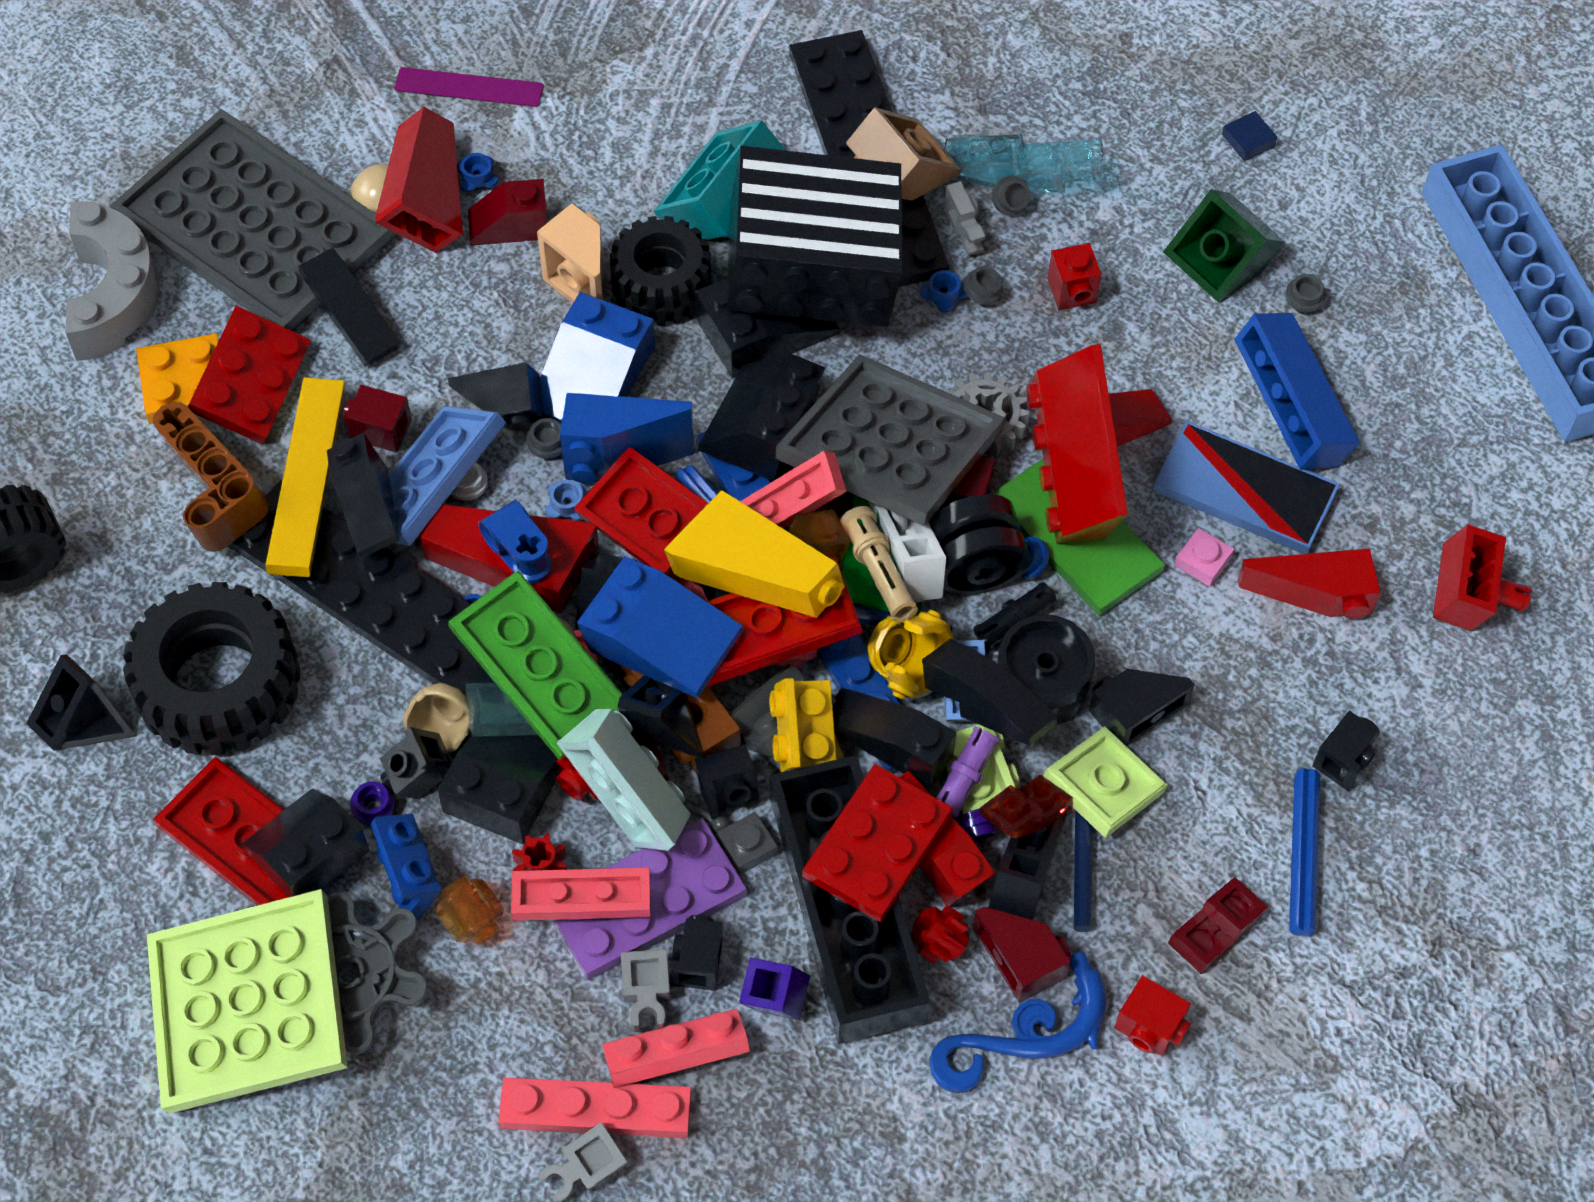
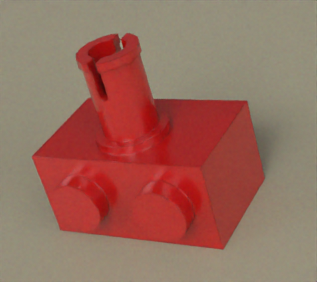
M1467 524L1443 543L1433 611L1434 619L1472 631L1497 612L1498 603L1513 608L1518 612H1523L1527 608L1531 596L1524 593H1532L1531 587L1501 578L1506 537Z

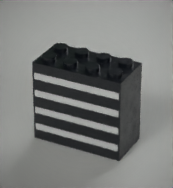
M741 145L731 197L726 310L888 327L902 275L901 163Z

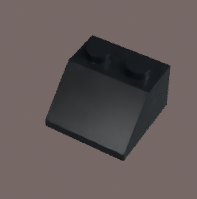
M313 788L241 844L242 848L288 898L320 889L323 890L370 852L364 831L334 798Z

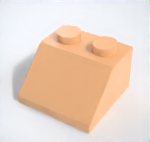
M572 203L537 231L543 280L571 303L575 301L579 292L605 301V270L601 225L594 215L589 212L584 213Z

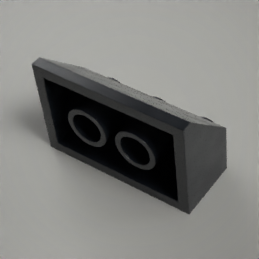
M788 352L742 365L701 439L697 450L775 481L784 462L775 459L776 446L815 404L826 367Z

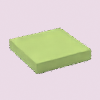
M1105 726L1047 768L1042 777L1105 838L1164 794L1168 786Z

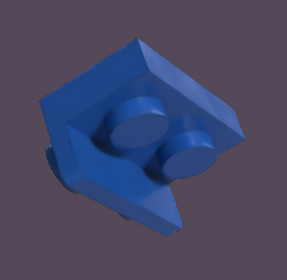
M413 814L377 816L371 822V827L377 841L378 859L384 865L391 884L393 900L398 904L399 908L408 909L414 914L416 919H420L442 890Z

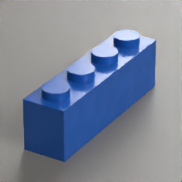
M1293 313L1253 314L1234 340L1299 469L1338 468L1360 442Z

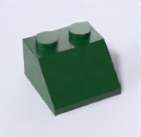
M1211 189L1163 253L1217 302H1222L1261 274L1285 244V241L1231 193Z

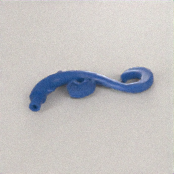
M1084 952L1072 955L1070 965L1077 977L1074 983L1078 989L1072 1004L1074 1006L1080 1004V1008L1074 1021L1057 1034L1040 1036L1034 1032V1027L1037 1025H1041L1047 1032H1051L1055 1025V1012L1051 1004L1042 999H1029L1021 1003L1013 1013L1012 1029L1016 1038L981 1034H959L939 1041L932 1050L929 1061L931 1075L936 1084L945 1091L953 1093L968 1092L977 1086L984 1071V1059L981 1055L974 1054L973 1064L965 1071H956L948 1063L949 1054L961 1047L977 1048L1026 1059L1049 1058L1062 1055L1080 1047L1086 1040L1091 1049H1096L1098 1047L1101 1023L1107 1006L1106 989L1099 970H1093Z

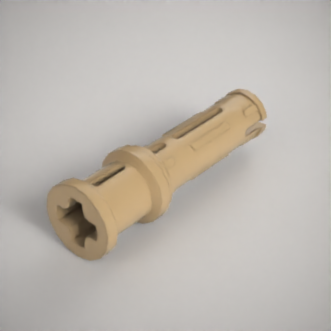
M868 506L855 507L842 516L839 528L845 536L850 538L853 544L852 553L855 559L867 566L877 589L890 611L893 621L904 622L911 619L917 613L918 608L889 555L890 541L886 534L879 531L876 525L877 516L872 508ZM858 519L862 521V526H859Z

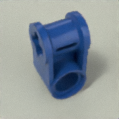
M512 501L478 522L479 530L486 543L494 553L502 558L513 573L519 570L530 584L544 581L549 576L552 570V563L547 554L548 540L545 534L531 520L529 514L519 501Z

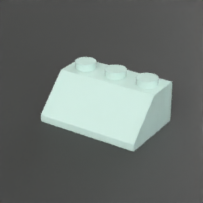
M612 709L594 710L561 738L557 745L635 847L669 850L675 845L691 815L683 804L685 796L673 782L666 781L657 770L659 762L654 754L645 746L638 745L630 734L633 728L623 714Z

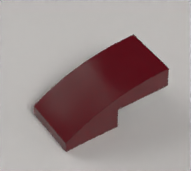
M1234 877L1207 899L1202 910L1172 934L1168 944L1202 974L1267 911L1268 906Z

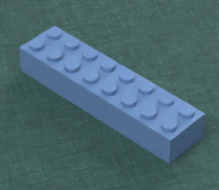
M1501 144L1431 164L1421 194L1563 441L1568 442L1594 434V296L1505 147Z

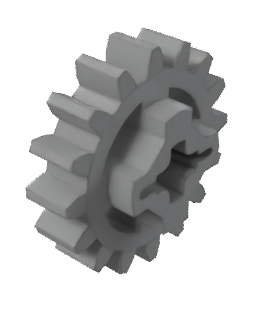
M990 372L985 373L984 380H978L974 373H969L968 383L965 384L963 381L956 379L954 381V390L946 389L945 392L1005 417L1002 432L988 449H991L995 456L1000 455L1002 445L1012 450L1015 448L1016 438L1023 439L1026 426H1028L1030 411L1027 410V397H1019L1020 386L1018 384L1008 388L1006 386L1007 377L1002 376L996 382L992 380ZM1008 410L1011 414L1009 423L1006 421V412Z

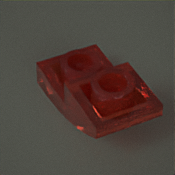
M1040 774L1020 790L1009 785L980 807L979 814L1011 838H1017L1041 830L1072 810L1073 797Z

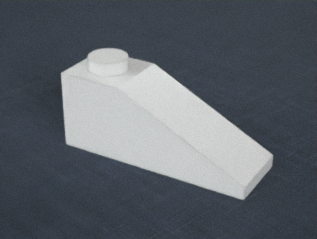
M869 501L870 508L873 509L877 516L876 525L879 531L886 534L890 541L889 555L913 601L919 603L926 600L943 598L946 556L929 523L923 526Z

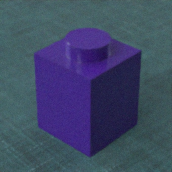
M750 957L739 1003L760 1013L800 1021L811 975L791 965Z

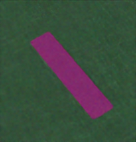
M401 67L394 90L537 107L540 102L543 83Z

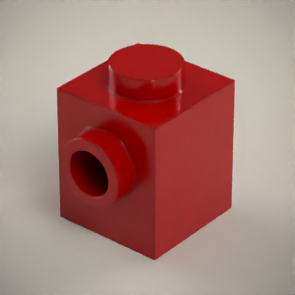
M1086 243L1051 250L1047 280L1058 311L1097 303L1102 274L1091 244Z
M1142 975L1119 1011L1114 1028L1128 1036L1129 1041L1141 1051L1146 1053L1155 1052L1163 1057L1170 1044L1172 1043L1179 1047L1189 1031L1192 1023L1186 1020V1016L1191 1003Z

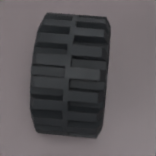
M656 216L648 217L647 222L642 223L640 220L633 222L631 230L624 228L619 233L620 240H614L612 253H610L613 296H616V303L620 307H626L628 310L653 318L654 321H657V326H666V321L673 320L674 324L683 322L682 317L685 315L690 318L696 314L695 291L711 285V254L707 240L702 239L701 231L696 227L689 229V222L681 219L679 222H674V218L671 216H665L664 220H657ZM658 266L676 269V271L666 275H653L645 272Z
M15 484L5 485L3 488H0V592L6 594L14 592L16 589H24L31 586L33 582L40 581L46 577V573L57 567L59 564L58 560L63 558L66 552L64 549L66 539L46 497L39 490H32L30 486L26 485L16 487Z

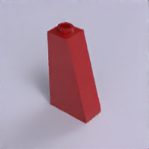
M423 107L398 126L375 220L377 224L435 253H438L463 235L454 124L441 115Z
M442 504L433 518L420 532L419 538L422 541L425 559L494 587L513 574L502 558L489 547L479 530L478 522L496 511ZM529 515L548 540L547 554L552 563V570L549 576L544 581L531 584V586L537 593L543 596V600L552 611L561 614L581 580L583 565L592 553H596L599 548L597 526L589 522Z

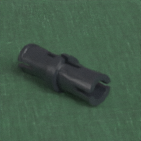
M1041 582L1017 600L1009 599L1002 604V610L981 624L974 626L973 631L977 640L986 638L984 642L985 649L990 650L995 644L1003 640L1005 633L1018 621L1033 615H1040L1049 608L1056 606L1057 598L1053 590L1045 594L1044 591L1049 586Z

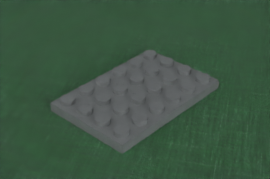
M220 109L110 205L111 208L131 219L141 230L145 238L245 309L291 331L320 305L316 296L299 274V265L334 248L353 274L395 235L393 231L376 223V214L223 109Z

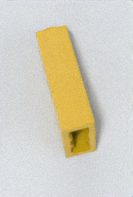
M723 490L664 549L673 573L680 578L815 618L827 606L833 605L845 588L838 564Z

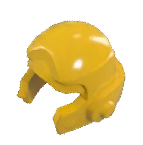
M931 609L928 612L920 611L918 615L904 622H895L890 615L878 623L868 642L869 662L873 669L889 682L887 687L893 691V696L905 700L906 697L918 699L933 692L925 688L922 659L950 638L954 640L950 626L941 619L940 613Z

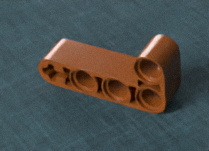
M174 401L161 406L153 417L155 428L172 453L207 489L186 506L183 520L202 548L211 552L220 551L260 522L269 510V502L252 475L185 404Z

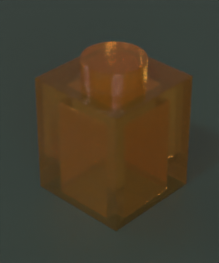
M834 509L796 515L788 531L828 558L837 557L839 565L850 544V540Z

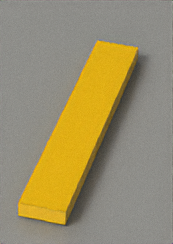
M303 377L266 560L267 574L310 577L330 474L327 450L333 448L336 442L345 394L344 380Z

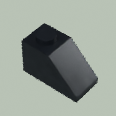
M527 362L448 378L449 386L480 410L499 413L506 422L504 427L509 430H525L530 428L532 423L545 418L540 374Z
M1126 669L1115 677L1113 675L1104 677L1094 686L1089 712L1102 727L1105 726L1127 746L1189 705L1195 684L1190 678Z

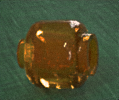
M464 875L447 886L438 895L440 902L436 907V915L456 942L467 943L474 939L477 945H481L500 930L496 922L502 917L504 907L482 878L470 880L467 875Z

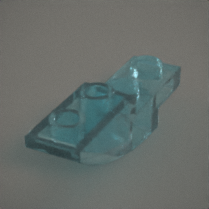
M1022 134L946 138L944 150L963 170L956 179L993 188L995 183L1002 177L1018 176L1027 183L1030 192L1042 193L1065 192L1066 182L1100 180L1104 155L1101 139L1025 144Z

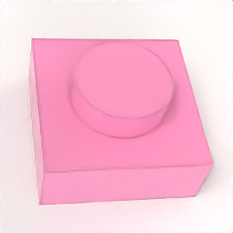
M1198 528L1177 555L1174 566L1210 587L1232 558L1234 548Z

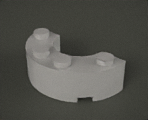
M71 202L69 234L80 263L96 264L107 269L105 278L95 289L83 296L67 299L65 333L76 361L100 357L125 345V338L131 335L137 328L142 330L154 313L159 297L157 271L141 230L121 212L94 202Z

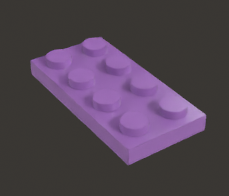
M703 817L685 826L675 845L669 850L643 848L604 868L650 867L651 917L553 920L587 981L620 964L621 952L645 951L684 930L686 918L689 916L704 915L709 917L747 896L745 885Z

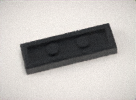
M334 248L299 265V274L365 367L399 349L400 341Z

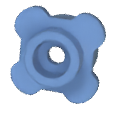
M562 480L553 483L548 488L550 504L545 508L546 515L549 518L556 519L565 517L572 518L574 521L583 520L578 516L574 507L589 492L588 487L572 480ZM571 500V503L565 504L564 501Z

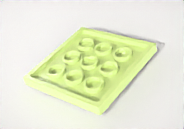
M322 889L147 934L162 1110L170 1114L348 1068L328 896Z

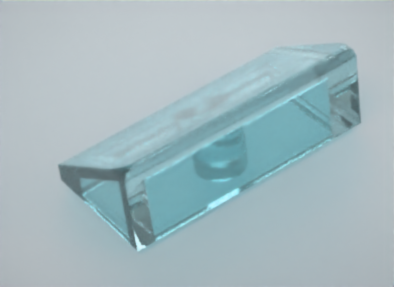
M496 683L466 684L469 726L473 736L538 735Z

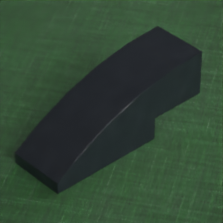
M950 638L922 659L925 688L959 702L960 717L1028 746L1057 725V716L1023 683L997 663L966 645Z

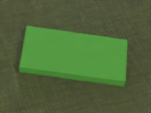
M1043 459L991 493L992 495H1001L1011 500L1020 524L1019 532L1025 538L1032 536L1042 539L1046 543L1049 550L1048 563L1098 616L1104 614L1164 570L1165 564L1123 520L1106 538L1056 544L1055 533H1049L1046 525L1045 510L1050 508L1051 505L1049 492H1043L1040 485L1039 467L1044 466Z
M519 570L448 621V627L559 761L566 755L557 745V742L594 710L612 709L613 711H618L619 697L623 694Z

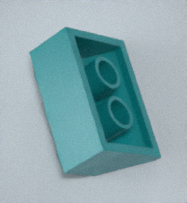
M762 120L716 132L653 212L663 220L665 216H671L674 218V222H679L681 219L689 222V229L696 227L701 231L702 239L728 238L730 233L731 197L740 146L777 150L786 149Z

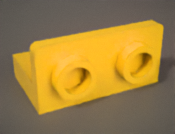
M784 678L774 685L775 690L770 692L769 707L771 716L777 717L778 735H774L772 747L775 761L780 762L781 772L836 760L830 680L794 681L793 678Z

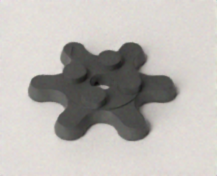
M334 893L328 896L345 1049L346 1052L351 1054H362L367 1052L374 1042V1031L371 1022L379 1013L381 1006L390 1002H398L404 1006H415L420 1004L426 997L428 987L423 976L417 972L401 969L396 960L399 949L415 935L417 919L408 909L399 908L388 913L380 923L373 926H364L356 920L355 904L352 898L345 893ZM351 964L359 965L361 977H357L352 983L342 986L339 983V974L342 969Z

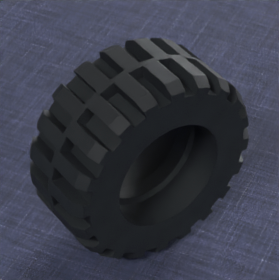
M212 582L211 587H202L201 583L188 585L189 590L177 594L175 590L164 596V603L159 606L154 603L144 612L146 620L144 622L137 621L130 632L133 642L129 641L125 644L123 654L126 662L123 667L124 678L137 710L148 729L154 735H160L162 741L173 748H178L182 743L186 753L199 755L202 749H209L211 755H222L226 753L225 748L236 746L237 751L250 747L249 740L257 736L260 740H263L272 733L270 725L273 722L277 724L283 722L289 714L286 704H293L298 694L296 683L300 680V666L286 621L279 610L273 609L270 600L262 594L253 596L251 588L242 585H235L234 589H229L227 582ZM229 645L244 649L252 654L244 672L232 683L220 689L196 692L183 689L174 684L175 677L183 663L192 655L205 648Z

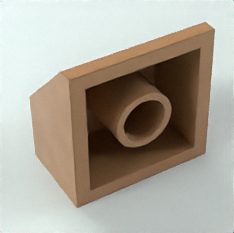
M876 107L872 109L846 142L855 153L854 158L901 163L902 199L913 201L958 177L963 171L918 119Z

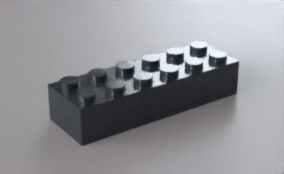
M857 755L769 775L770 802L838 1044L927 1023L931 1003L899 896L880 923L802 877L803 868L864 780Z

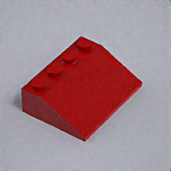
M1095 344L1037 370L1031 379L1032 384H1027L1026 386L1029 409H1036L1038 425H1033L1034 446L1036 450H1042L1044 466L1039 467L1040 485L1043 492H1049L1051 505L1050 508L1045 510L1046 525L1049 533H1055L1056 544L1106 538L1128 515L1101 344Z

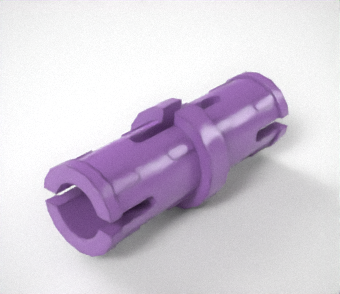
M977 726L973 728V732L957 761L952 760L948 767L951 769V772L936 798L953 808L952 816L955 818L959 817V813L975 784L981 783L984 777L981 773L985 764L1000 741L998 737L984 729L982 731Z

